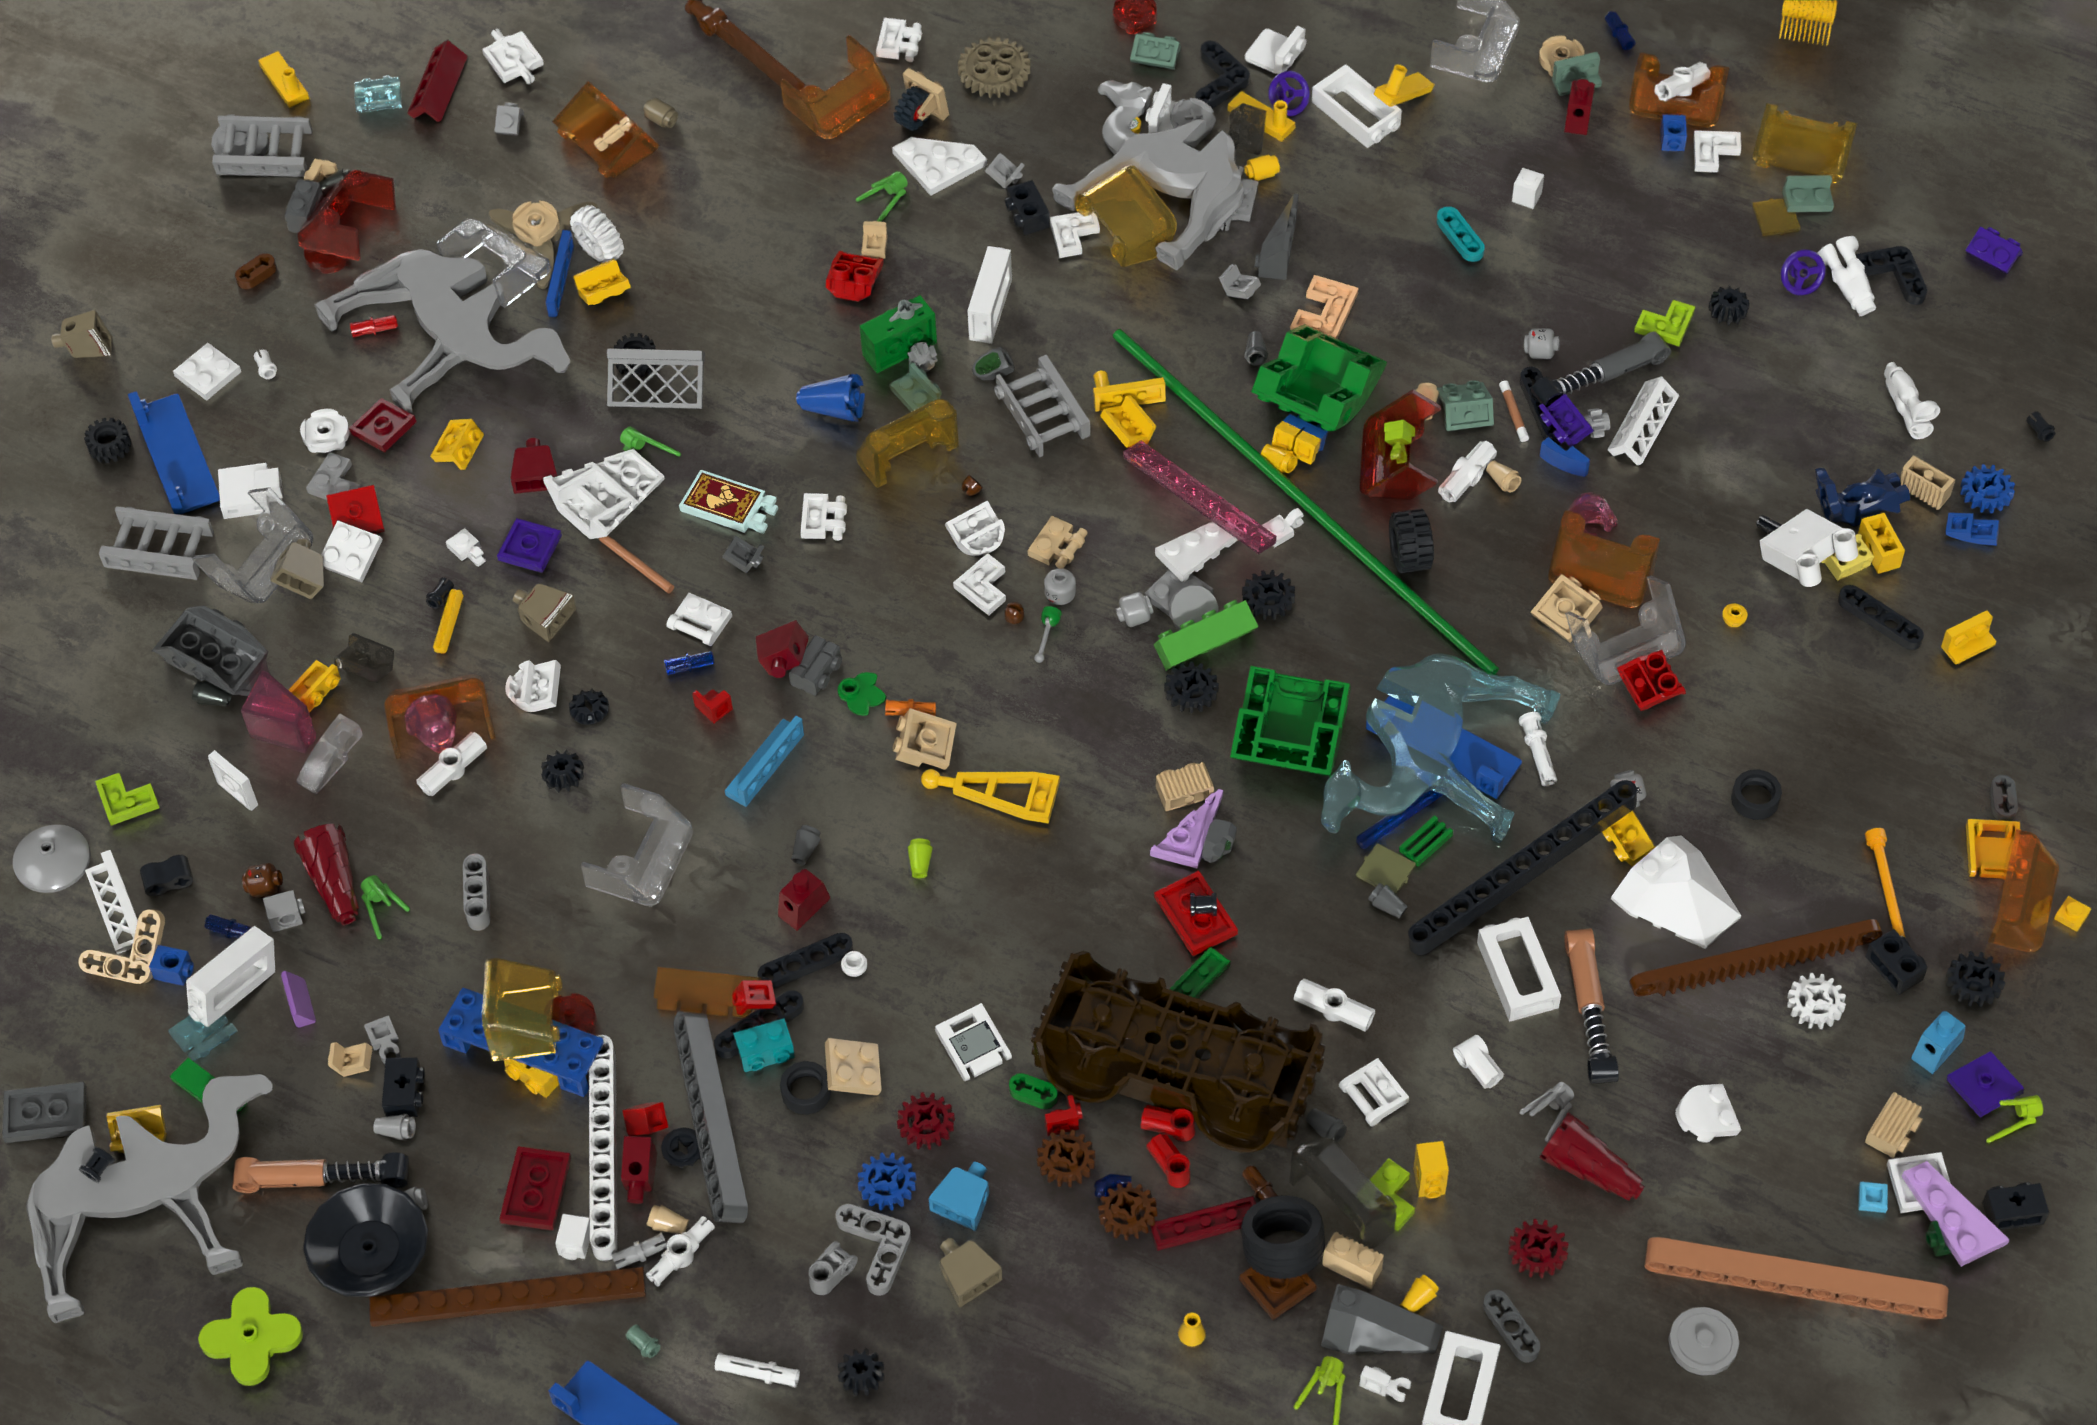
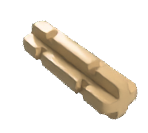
M627 116L621 119L619 125L616 123L603 133V137L599 136L594 140L596 148L600 151L605 150L609 147V143L613 144L625 134L624 131L628 132L634 127L633 121Z

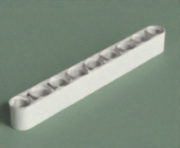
M599 1035L598 1037L604 1041L600 1051H608L602 1054L598 1053L589 1069L590 1243L596 1259L609 1261L613 1259L611 1254L617 1253L616 1055L610 1037ZM602 1073H607L605 1077H598ZM601 1097H608L604 1101H598ZM603 1120L608 1121V1122H607L606 1124H604V1125H599V1124H598L600 1121H603ZM600 1145H608V1147L604 1149H598ZM601 1169H609L605 1173H598ZM601 1193H609L606 1197H598ZM603 1217L609 1218L606 1222H598ZM602 1242H609L605 1247L598 1246Z

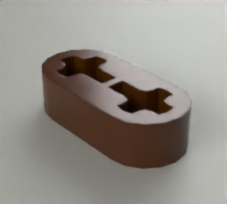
M266 253L260 254L241 266L235 273L238 286L242 289H251L273 275L276 271V263L273 256Z

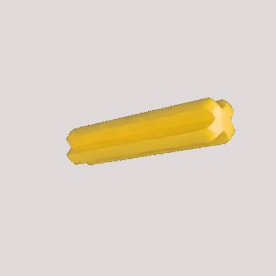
M452 589L449 592L433 644L434 652L445 654L447 652L463 600V592L459 589Z

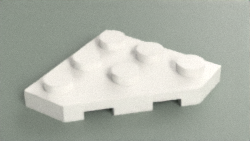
M911 137L892 147L893 154L930 196L987 166L986 157L975 145Z

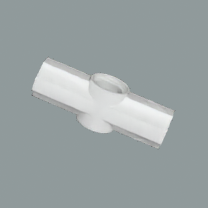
M1702 62L1689 68H1675L1673 76L1655 85V93L1658 95L1659 100L1667 101L1675 96H1689L1692 94L1693 87L1710 78V70Z
M1486 440L1484 442L1480 441L1466 457L1462 456L1457 460L1452 473L1439 486L1438 493L1441 494L1445 501L1449 503L1456 502L1469 486L1474 487L1479 482L1484 469L1497 455L1493 445Z
M470 732L456 746L443 750L439 755V760L417 779V784L428 796H434L449 781L457 780L463 776L465 767L487 749L486 743L476 732Z
M1305 978L1300 981L1294 995L1295 1001L1322 1012L1327 1020L1333 1022L1340 1020L1365 1032L1369 1029L1375 1015V1009L1346 997V994L1341 989H1327ZM1331 1003H1337V1004H1339V1006L1334 1007V1006H1331V1005H1329V1004H1331Z

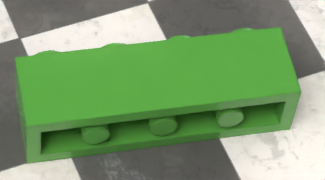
M1237 600L1231 601L1223 606L1225 609L1216 613L1214 609L1203 614V620L1195 623L1192 619L1180 625L1181 630L1173 633L1170 629L1158 635L1159 640L1153 645L1165 670H1170L1180 665V663L1194 659L1258 628L1246 600L1240 603Z

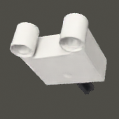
M1805 509L1783 525L1764 515H1761L1756 522L1758 528L1769 533L1760 540L1763 560L1798 579L1803 586L1812 587L1821 582L1822 577L1819 563L1833 553L1842 562L1852 561L1858 556L1856 536L1853 530L1844 529L1808 509Z

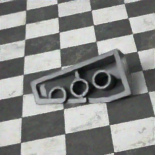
M1293 194L1263 242L1261 254L1256 253L1255 267H1259V277L1287 279L1299 194Z
M1337 1284L1321 1346L1346 1354H1358V1352L1374 1351V1354H1383L1384 1351L1436 1353L1443 1326L1367 1292Z

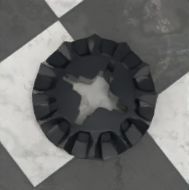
M592 688L590 691L581 690L580 694L573 695V699L569 703L571 717L580 724L591 725L598 723L605 718L609 711L608 699L603 695L602 691L596 692ZM585 701H588L590 704H592L593 712H591L590 709L585 707Z
M685 1127L677 1128L669 1132L663 1139L661 1145L662 1155L671 1166H679L681 1169L688 1165L693 1167L694 1162L698 1159L701 1160L695 1130ZM678 1141H680L681 1144H683L685 1147L689 1146L687 1148V1155H685V1153L683 1154L682 1151H678Z

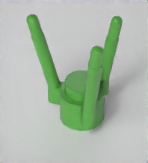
M896 171L892 175L871 185L873 189L857 197L856 201L859 202L883 188L889 194H896L877 219L878 222H882L900 197L906 194L904 188L908 185L907 179L901 172Z
M631 426L627 427L620 436V441L625 444L623 447L624 451L631 449L640 450L645 442L676 456L681 455L679 451L645 436Z
M372 875L361 883V889L364 892L361 898L366 904L377 939L380 940L382 935L371 901L380 902L383 900L387 906H391V901L386 896L387 894L405 911H410V908L390 890L386 883H382L378 876Z

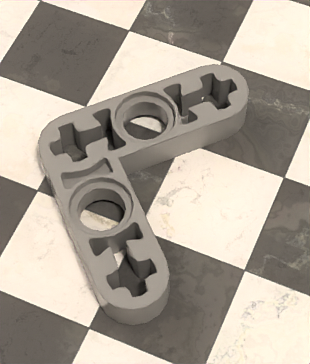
M852 1204L840 1206L835 1216L837 1226L841 1230L880 1243L868 1271L866 1281L868 1290L872 1294L879 1296L886 1294L891 1289L910 1243L911 1231L909 1225L902 1220ZM848 1214H852L853 1219H849L848 1222H844L843 1217H847ZM858 1221H861V1227H858ZM878 1221L881 1224L879 1230L871 1232L866 1229L868 1222ZM902 1230L903 1235H900L898 1239L894 1238V1233ZM887 1252H892L897 1256L896 1260L889 1264L884 1263L881 1257ZM881 1270H883L884 1283L875 1286L874 1280L879 1279Z

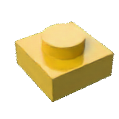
M2068 896L2054 919L2078 932L2090 914L2091 908Z

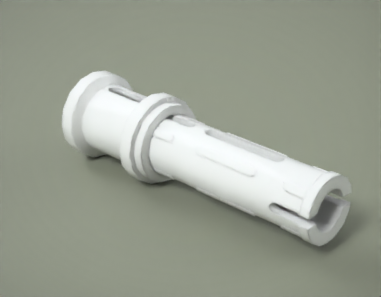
M1528 712L1519 718V724L1523 727L1526 735L1524 737L1525 743L1532 750L1542 786H1551L1555 784L1554 782H1557V777L1545 743L1547 734L1542 730L1540 713Z

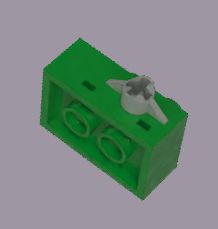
M921 295L913 299L901 300L897 307L889 309L884 314L860 325L863 357L874 371L879 373L909 358L908 352H911L913 345L924 342L930 347L937 343L935 313Z

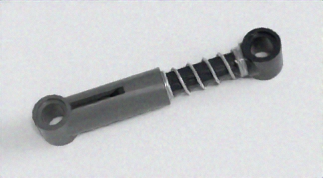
M1650 332L1640 342L1593 361L1589 369L1583 368L1581 372L1576 371L1573 375L1569 374L1565 379L1551 380L1550 377L1539 379L1532 386L1531 393L1540 404L1543 403L1547 408L1564 394H1572V391L1575 389L1579 391L1580 387H1588V384L1591 382L1595 384L1596 380L1604 383L1646 364L1658 365L1670 356L1671 349L1657 332Z

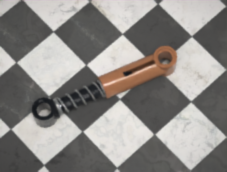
M1593 930L1565 931V950L1570 959L1578 1010L1582 1017L1586 1019L1584 1026L1587 1028L1586 1036L1589 1038L1587 1044L1591 1048L1589 1051L1590 1058L1587 1059L1590 1084L1618 1082L1617 1059L1607 1049L1609 1044L1605 1041L1607 1035L1604 1034L1603 1030L1606 1026L1602 1024L1604 1016L1600 1013L1605 1009L1595 958Z
M391 1152L385 1154L381 1160H377L374 1163L368 1161V1163L360 1164L359 1161H357V1164H348V1161L346 1164H337V1162L329 1164L325 1159L260 1161L252 1157H242L235 1161L233 1189L241 1193H254L260 1188L326 1186L328 1181L332 1183L334 1180H339L343 1183L345 1180L355 1182V1180L360 1179L363 1182L367 1179H372L374 1182L380 1181L381 1184L402 1188L408 1183L409 1157L403 1153Z

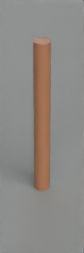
M609 535L599 538V541L669 594L674 590V585Z

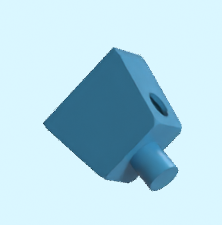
M1942 1011L1921 1035L1911 1059L1931 1074H1934L1963 1041L1966 1029L1965 1024L1947 1011ZM1931 1046L1935 1048V1053L1930 1052Z
M973 1162L968 1171L954 1167L930 1195V1211L976 1231L989 1196V1183L982 1179L987 1171L986 1167L978 1162Z

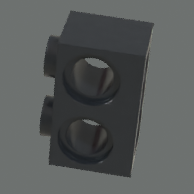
M1033 180L1007 188L1006 208L1009 212L1012 211L1014 223L1017 228H1021L1024 236L1050 228V212Z
M1895 929L1870 943L1865 956L1898 995L1923 981L1928 968L1922 956L1917 955L1909 946L1907 939L1899 935ZM1886 949L1892 950L1895 953H1890ZM1903 969H1909L1911 972H1906Z

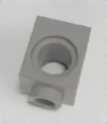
M294 890L263 898L268 921L273 932L303 924L301 914L305 913L302 898L296 899Z

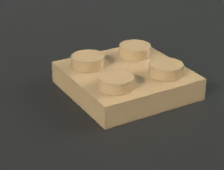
M834 1038L827 1039L825 1042L828 1090L878 1096L882 1091L878 1044Z

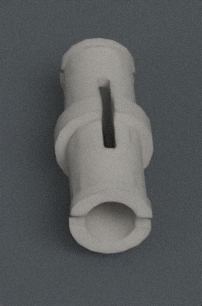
M662 1232L640 1243L639 1241L633 1242V1246L611 1254L617 1269L620 1270L639 1260L644 1262L646 1257L667 1249Z

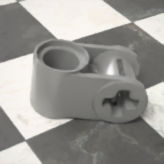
M837 1241L831 1243L809 1268L810 1288L817 1295L830 1293L854 1269L858 1262V1257L849 1255L840 1248L841 1245ZM818 1276L827 1277L825 1280L816 1279Z

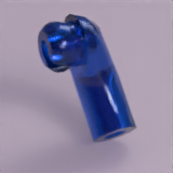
M1119 1174L1104 1176L1094 1184L1095 1196L1099 1198L1102 1196L1108 1197V1189L1117 1188L1119 1183L1123 1188H1126L1128 1182L1132 1181V1176Z

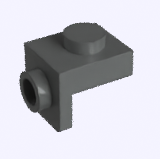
M735 536L722 558L747 573L752 566L757 568L764 556L761 555L764 546L760 544L757 548H754Z

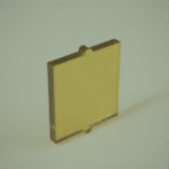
M1770 198L1768 201L1753 203L1752 206L1762 236L1776 234L1782 236L1784 233L1800 231L1801 228L1796 213L1787 212L1784 198L1776 200Z

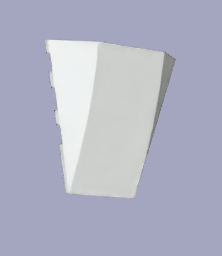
M634 449L606 457L604 462L584 464V468L576 471L568 469L562 471V475L554 478L552 475L543 477V481L558 512L589 539L606 537L664 480L665 476Z

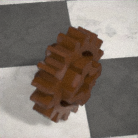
M1062 1129L1060 1136H1056L1052 1132L1050 1133V1141L1043 1139V1148H1038L1039 1157L1037 1158V1165L1041 1167L1040 1174L1042 1176L1048 1174L1047 1179L1049 1183L1056 1179L1058 1187H1061L1063 1182H1067L1068 1187H1072V1181L1074 1180L1082 1184V1176L1089 1178L1090 1169L1095 1168V1161L1093 1160L1095 1159V1150H1091L1092 1142H1085L1084 1134L1075 1137V1130L1066 1135L1064 1129ZM1052 1150H1054L1055 1153L1051 1155V1159L1048 1160L1050 1153L1052 1152ZM1082 1157H1084V1161H1083V1163L1081 1164V1166L1079 1167V1166H1078V1163L1081 1162V1161H1082Z
M1128 1182L1126 1188H1123L1120 1183L1117 1184L1116 1191L1109 1188V1197L1102 1196V1205L1098 1206L1101 1225L1104 1224L1105 1231L1108 1233L1113 1230V1235L1116 1239L1120 1234H1123L1125 1240H1128L1131 1234L1138 1239L1140 1231L1146 1234L1149 1233L1147 1225L1154 1226V1217L1158 1216L1156 1199L1151 1198V1191L1148 1189L1143 1192L1141 1184L1137 1185L1136 1188H1132L1131 1182ZM1125 1206H1127L1128 1211L1130 1210L1131 1216L1126 1212Z

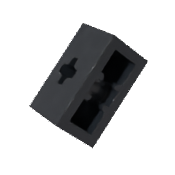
M417 1057L386 1058L382 1108L386 1117L408 1114L409 1117H418L419 1107H423V1091H420V1083L425 1082V1068L420 1067Z
M2023 1182L2014 1187L2007 1188L1995 1186L1987 1190L1982 1201L1987 1219L1999 1230L2043 1225L2049 1215L2041 1183L2031 1184L2030 1182Z

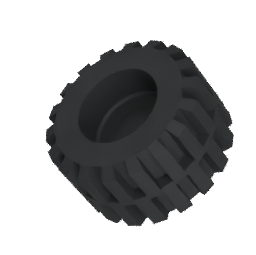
M1422 508L1393 512L1389 520V540L1392 558L1397 570L1400 573L1431 569L1434 560V544L1427 514Z

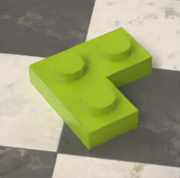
M1673 300L1666 316L1643 310L1635 326L1634 333L1645 336L1650 332H1657L1664 342L1679 347L1695 312V306Z
M120 773L95 781L111 826L160 808L151 783L126 792Z
M1388 1158L1357 1193L1355 1201L1396 1231H1399L1415 1213V1207L1396 1194L1409 1180L1410 1173Z

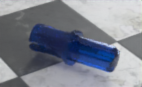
M1608 12L1605 16V21L1612 30V36L1618 39L1623 50L1628 51L1636 45V41L1629 33L1627 24L1621 21L1616 12Z
M711 651L690 656L688 653H685V656L664 660L667 675L684 671L692 672L693 668L714 664V656Z
M209 915L205 920L204 926L208 930L224 934L228 939L231 937L239 939L252 928L237 923L236 919L228 920L215 915Z

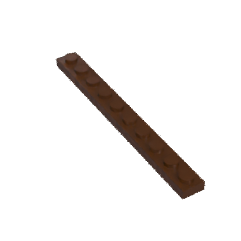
M638 1267L370 1297V1323L374 1327L646 1297L644 1268Z

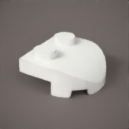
M988 501L945 524L957 547L963 553L971 556H983L995 551L1002 543L1005 532L1002 519L999 520Z
M530 660L525 661L519 665L520 670L514 676L510 675L508 677L505 687L506 694L520 709L527 712H536L556 707L561 664L557 660L534 665Z
M1723 1084L1693 1087L1685 1094L1676 1108V1118L1679 1125L1685 1132L1690 1130L1698 1136V1141L1710 1142L1714 1137L1736 1136L1741 1131Z

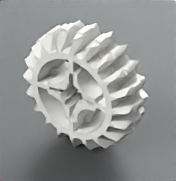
M586 205L571 216V230L574 232V237L577 238L578 244L582 246L588 255L596 259L598 263H604L612 259L617 260L623 254L624 246L623 240L619 237L620 233L617 232L616 227L606 217V214L601 213L600 209L592 205Z

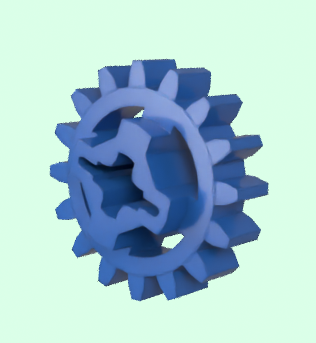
M1982 464L1980 470L1974 466L1971 472L1967 471L1965 473V477L1960 485L1962 487L1960 494L1965 496V503L1972 502V509L1977 506L1980 507L1981 513L1985 509L1993 513L1995 508L2001 512L2004 505L2009 506L2013 499L2015 483L2010 482L2011 475H2003L2004 469L1996 471L1995 465L1987 469L1985 464Z
M880 1153L879 1160L872 1156L870 1157V1165L863 1163V1172H858V1180L860 1181L858 1182V1190L862 1191L861 1196L863 1200L869 1198L870 1207L877 1203L879 1204V1210L882 1211L885 1205H889L892 1211L894 1210V1204L898 1203L899 1206L903 1207L904 1198L912 1199L911 1191H916V1183L914 1182L916 1181V1174L912 1172L911 1163L905 1165V1157L902 1156L896 1160L894 1153H891L889 1158H885L884 1153ZM875 1174V1178L871 1179V1183L869 1184L871 1176ZM905 1179L903 1187L899 1189V1186L903 1184V1180Z

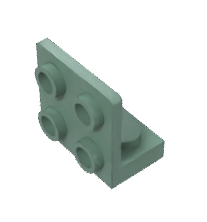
M1473 380L1462 385L1448 383L1443 385V387L1437 388L1438 396L1444 405L1445 429L1447 431L1494 425L1493 398L1483 382Z

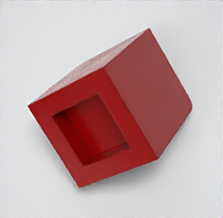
M712 689L704 696L697 690L692 693L694 706L713 724L733 710L731 696L725 690L718 694Z
M663 1102L639 1104L622 1110L628 1136L651 1134L669 1128Z

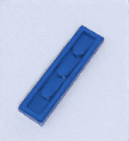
M562 230L546 298L549 317L558 316L573 253L574 242L572 232L569 230Z

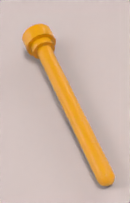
M1873 828L1865 833L1866 843L1874 850L1892 928L1899 935L1905 937L1884 850L1887 842L1886 832L1883 828Z

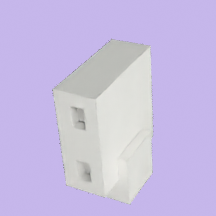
M267 463L218 469L220 508L224 519L271 513V500L283 498L282 479L279 469H268Z

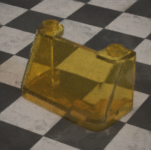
M1766 103L1752 157L1756 161V165L1765 168L1775 166L1814 176L1830 175L1832 183L1842 180L1856 134L1857 123L1846 121L1844 126L1838 127L1839 122H1834V124L1789 115V111L1785 110L1782 114L1780 111H1777V105Z
M1133 165L1119 169L1079 194L1074 206L1077 212L1084 217L1090 216L1094 212L1114 237L1111 253L1122 267L1157 258L1156 246L1161 242H1172L1177 228L1174 214Z
M937 399L871 432L856 451L859 466L875 487L879 488L887 483L885 473L891 470L889 459L924 441H927L931 448L936 447V444L946 446L948 451L958 447L956 410L947 400Z
M501 958L486 959L482 1023L492 1062L556 1052V1042L560 1041L559 1027L554 1026L552 1021L553 997L558 996V991H562V979L560 975H556L554 970Z

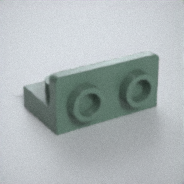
M1143 32L1142 35L1136 34L1130 60L1134 63L1175 70L1181 45L1176 38L1164 36L1163 39L1155 37L1154 34Z
M1597 52L1554 62L1552 81L1560 96L1570 94L1572 81L1586 79L1594 83L1595 88L1602 86V81L1598 75L1600 57Z
M1830 175L1787 176L1782 190L1787 212H1832L1834 207L1830 191L1832 177Z
M914 363L909 364L908 374L890 384V390L917 420L941 406L940 396L942 393L936 383H932L922 368H918Z

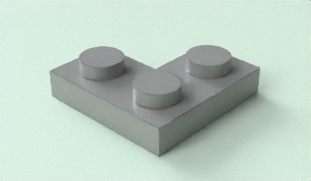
M329 452L307 485V492L327 500L326 495L361 488L359 484L343 479L352 466L351 459Z

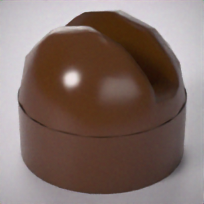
M968 475L962 482V490L966 491L968 496L976 495L983 488L971 475Z
M1012 602L1006 606L1004 613L1007 622L1018 624L1024 619V609L1021 604Z

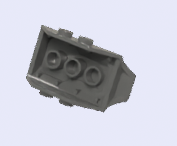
M204 605L188 607L152 650L162 656L172 666L187 674L194 675L201 681L206 680L232 695L257 698L272 678L266 661L268 651L241 622L237 620L232 621L226 618L219 610H212Z

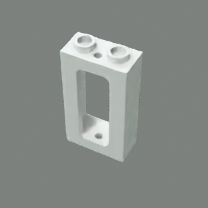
M1346 64L1313 86L1312 103L1366 148L1380 142L1384 136L1396 131L1401 125L1402 110L1396 105L1389 107L1374 95L1376 89ZM1339 92H1346L1379 121L1368 128L1332 97Z
M987 247L968 307L969 340L989 344L993 342L1012 281L1011 250Z
M1529 917L1521 919L1512 918L1506 923L1490 924L1479 930L1477 944L1509 1022L1559 1008L1561 994ZM1518 936L1522 937L1543 987L1542 991L1525 996L1518 993L1499 947V941Z
M254 926L187 979L188 1013L191 1018L209 1027L274 974V939Z
M1446 1331L1422 1425L1482 1424L1499 1356V1344ZM1454 1355L1482 1362L1468 1418L1464 1421L1443 1416L1440 1412Z

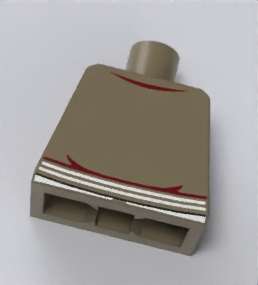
M96 310L64 319L61 325V333L53 334L51 337L54 348L66 347L72 357L75 358L111 356L113 337Z
M537 584L530 593L519 589L513 597V602L519 605L520 620L548 642H550L576 610L572 594L543 584Z

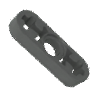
M1500 1290L1489 1291L1484 1298V1312L1520 1361H1534L1540 1351L1538 1338L1504 1292ZM1492 1300L1496 1303L1501 1301V1311L1497 1306L1491 1307ZM1508 1320H1514L1519 1324L1520 1328L1515 1332H1510L1505 1329L1504 1323ZM1522 1334H1523V1339H1522V1340H1523V1342L1525 1343V1345H1526V1346H1530V1345L1533 1346V1347H1532V1352H1529L1528 1350L1522 1351L1523 1343H1522V1341H1521V1339H1520V1337L1522 1336Z

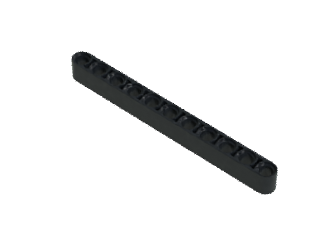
M1628 780L1619 781L1414 923L1408 931L1411 951L1417 955L1429 953L1633 811L1637 805L1636 785ZM1622 795H1629L1630 797H1628V798H1623V797H1621V796H1622ZM1602 809H1609L1610 811H1608V812H1602V811H1600V810H1602ZM1581 823H1588V824H1590V825H1588V826H1581L1580 824H1581ZM1561 837H1568L1569 839L1563 841V840H1560L1559 838H1561ZM1541 851L1549 852L1546 855L1539 854ZM1526 865L1528 868L1521 869L1519 866ZM1505 879V880H1507L1508 882H1506V883H1499L1498 881ZM1479 894H1487V895H1488L1487 897H1484V898L1478 897ZM1465 908L1467 911L1458 912L1457 909ZM1440 922L1446 923L1445 926L1441 927L1436 924ZM1417 937H1425V938H1426V939L1423 940V941H1417V940H1415Z

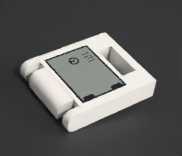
M982 1003L935 1026L936 1034L964 1081L970 1079L969 1073L966 1070L968 1067H970L969 1069L975 1078L1001 1065L1003 1061L999 1054L1000 1051L1006 1061L1012 1058L1008 1047ZM972 1018L974 1024L956 1033L953 1032V1027Z

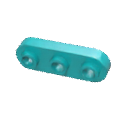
M1453 207L1441 208L1437 213V225L1461 256L1471 262L1482 259L1485 245L1460 212Z

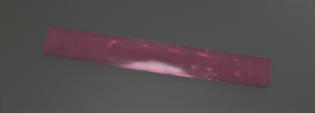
M1143 441L1124 451L1125 460L1257 554L1276 544V535Z

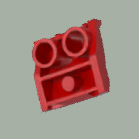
M838 251L832 261L825 287L837 298L859 302L871 295L875 280L882 270L884 259Z
M1662 649L1637 657L1617 667L1623 683L1640 711L1649 709L1677 695L1686 694L1684 686L1679 683L1676 674L1671 669V665L1666 661Z

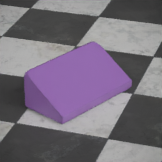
M283 971L281 977L296 1027L300 1028L315 1023L316 1018L306 981L302 977Z

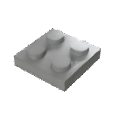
M1168 570L1144 593V596L1148 595L1151 604L1170 617V602L1173 596L1181 589L1188 586H1201L1214 594V589L1192 573L1189 575V579L1182 583Z

